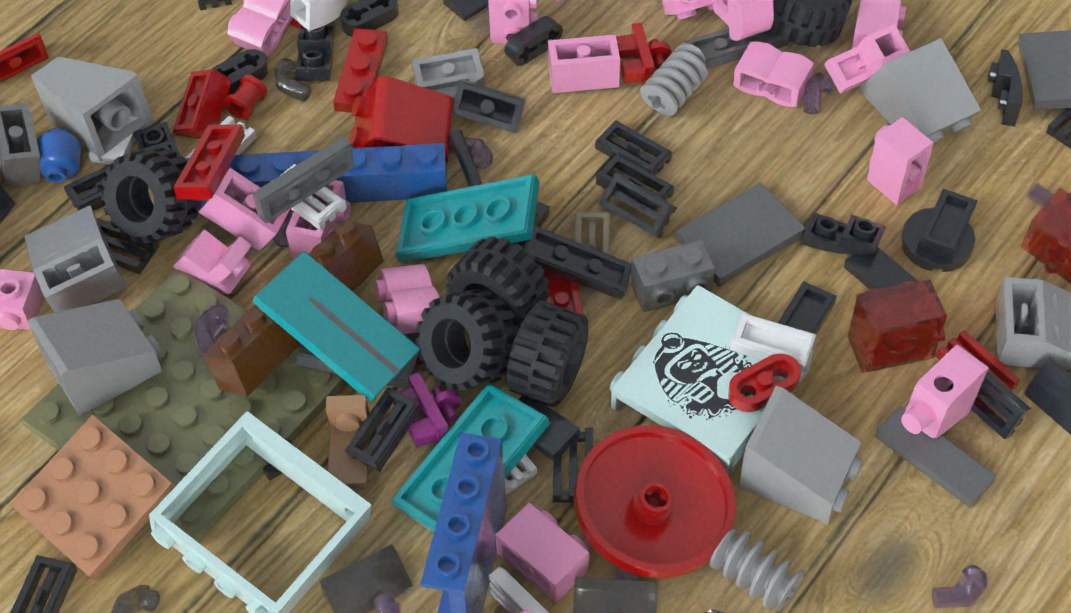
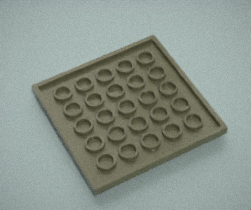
M176 269L135 309L145 327L141 331L145 337L152 334L162 351V355L157 357L162 372L82 416L78 415L58 383L22 418V421L27 429L59 451L90 416L94 415L171 483L177 486L246 411L286 441L291 440L293 442L325 408L326 397L336 396L347 382L338 374L297 365V354L302 346L299 345L248 397L219 390L204 353L221 335L225 334L240 320L247 310L194 276ZM245 446L174 524L199 543L264 473L263 468L268 461L248 446Z

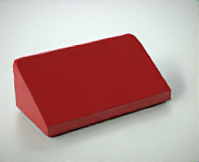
M39 32L0 51V82L49 59Z
M215 69L191 72L172 133L201 139L208 125H218L224 108V100L231 86V80Z

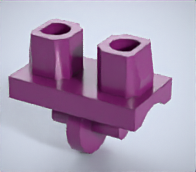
M418 372L408 376L410 387L399 391V393L419 402L422 406L419 412L422 418L415 420L408 429L415 447L430 444L434 441L438 444L448 430L444 417H446L448 422L457 420L458 415L455 411L462 402L456 391L448 390L444 392L442 386H437L432 390L433 398Z

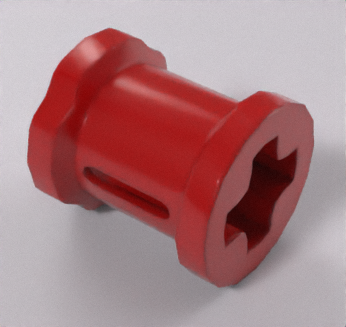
M244 75L240 79V86L234 94H230L225 98L224 105L236 118L248 120L252 116L253 107L258 101H262L267 97L268 90L261 80L252 75Z

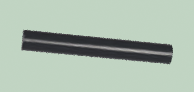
M456 129L451 131L449 138L468 186L483 184L462 130Z

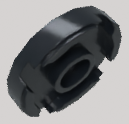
M924 208L913 213L905 222L901 236L902 249L909 260L922 269L933 271V268L943 269L942 272H949L964 266L971 258L976 240L972 226L968 223L953 259L949 260L917 248L919 239L934 208Z

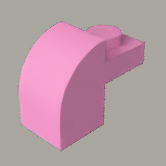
M713 0L714 13L729 26L730 38L734 41L768 31L773 25V0Z
M894 23L865 36L857 47L829 59L824 66L841 94L863 84L883 64L909 53L910 50Z
M204 229L192 240L173 267L194 276L220 294H229L251 266L247 263L249 260L244 255L252 245L240 236L227 247Z

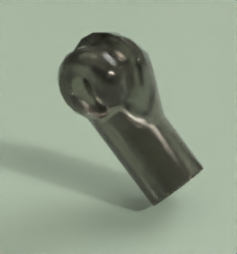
M287 58L280 59L277 63V68L274 70L277 89L300 101H307L311 94V87L296 80L294 72L296 65L293 60Z
M138 585L120 594L116 598L110 613H136L142 609L152 612L159 605L160 594L156 590H151L149 585Z

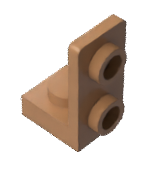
M366 395L327 396L326 413L330 426L328 472L348 487H366L368 484V466L361 463L357 458H351L345 452L369 415ZM369 439L362 448V451H365L368 447Z

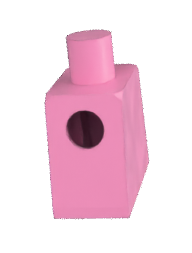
M959 345L954 346L915 385L905 414L901 418L903 426L913 434L923 431L929 437L937 439L969 414L989 367ZM953 383V389L946 392L948 386Z

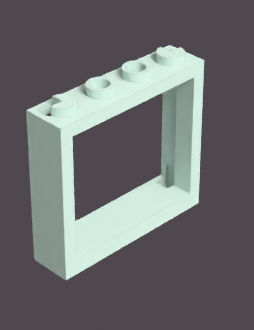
M246 411L149 514L152 530L151 535L160 545L167 549L171 546L183 554V561L197 573L205 571L215 579V586L229 598H233L236 595L247 604L246 610L249 613H290L370 520L372 505ZM245 446H248L346 521L276 603L174 524Z

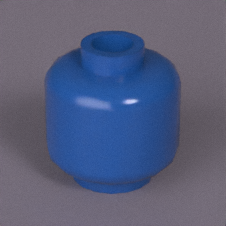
M50 129L39 136L37 145L40 154V175L54 183L64 182L66 179L77 175L81 164L82 148L80 141L65 129Z

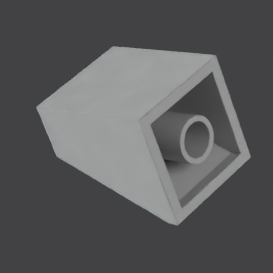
M942 38L883 64L859 87L862 94L890 125L903 117L934 143L944 138L943 132L952 129L955 134L972 125L971 118L981 111Z
M58 56L31 75L50 123L57 129H65L71 132L80 141L81 147L89 153L90 151L98 156L100 162L103 161V155L131 134L135 137L134 131L147 128L154 123L139 77L133 71ZM130 116L137 117V119L128 123ZM102 124L114 131L99 140L98 133Z
M120 299L36 316L27 320L47 366L79 416L162 372L157 358L162 355V351L152 334L145 337L141 331L145 327L135 309L128 311Z
M775 386L745 447L739 488L828 524L833 511L841 513L849 495V490L844 489L847 480L855 481L864 459L857 457L861 441L784 388Z

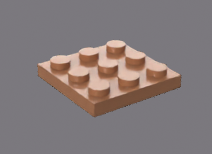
M91 415L10 505L86 575L96 580L149 521V514L176 486L100 420Z

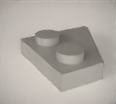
M477 48L411 60L416 85L449 95L453 98V101L459 80L464 79L481 85L485 83V76Z

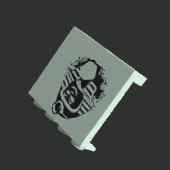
M697 285L689 296L683 295L680 298L668 321L662 320L659 323L647 346L642 345L637 349L629 368L625 372L620 371L616 374L609 388L612 392L611 408L616 411L622 403H625L659 425L675 429L695 438L719 459L728 475H730L744 457L745 447L765 407L755 412H743L736 409L728 398L729 383L735 374L762 359L730 350L731 341L741 314L748 313ZM813 350L811 351L805 371L801 372L799 384L810 370ZM782 376L774 377L775 379L780 381L785 380V378ZM749 393L742 394L745 397H754Z

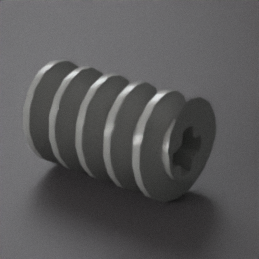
M680 44L667 60L663 62L660 68L654 72L652 77L639 89L640 97L644 103L662 115L673 116L678 111V107L685 103V99H688L693 94V91L700 86V82H703L708 77V71L705 66L706 59L702 51L692 44Z
M733 528L725 535L710 559V566L715 570L723 568V576L728 580L737 577L736 586L741 590L750 587L749 595L753 599H760L764 596L763 606L768 610L777 606L776 611H781L795 595L805 572L800 569L790 576L788 571L791 561L787 559L779 566H776L774 564L778 555L776 550L771 551L764 557L761 555L765 544L762 540L751 547L748 543L752 533L747 530L737 537L735 535L736 528Z

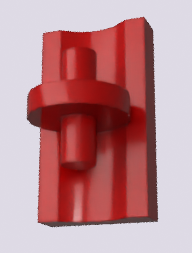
M642 22L632 24L631 34L616 36L620 59L634 57V59L621 61V74L624 83L641 81L643 86L651 77L655 67L659 69L672 53L667 43L659 42L657 39L650 40L648 45Z

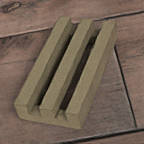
M575 212L574 241L581 243L582 221H589V247L596 249V221H603V252L610 255V212Z

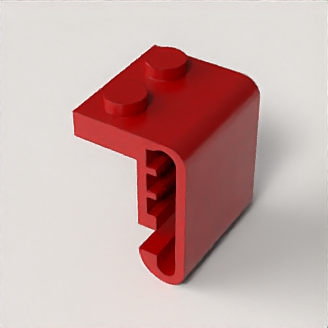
M378 77L364 94L357 96L354 101L352 116H355V126L352 128L349 136L351 147L369 148L444 143L447 163L453 98L449 95L393 77Z

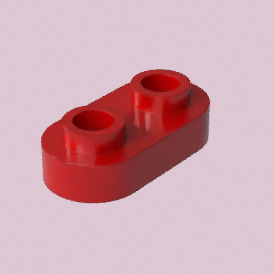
M773 354L735 374L729 383L728 398L730 403L740 411L755 412L767 405L775 386L782 387L790 393L793 392L799 384L801 367L798 361L787 354ZM782 376L785 378V380L780 381L775 379L774 377ZM749 393L754 397H745L742 394Z

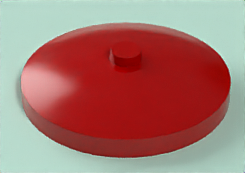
M642 425L624 428L599 441L584 459L574 487L576 518L591 546L603 558L618 568L648 578L679 577L705 566L710 562L721 540L732 529L735 519L736 501L733 485L719 459L695 438L675 429L662 426Z

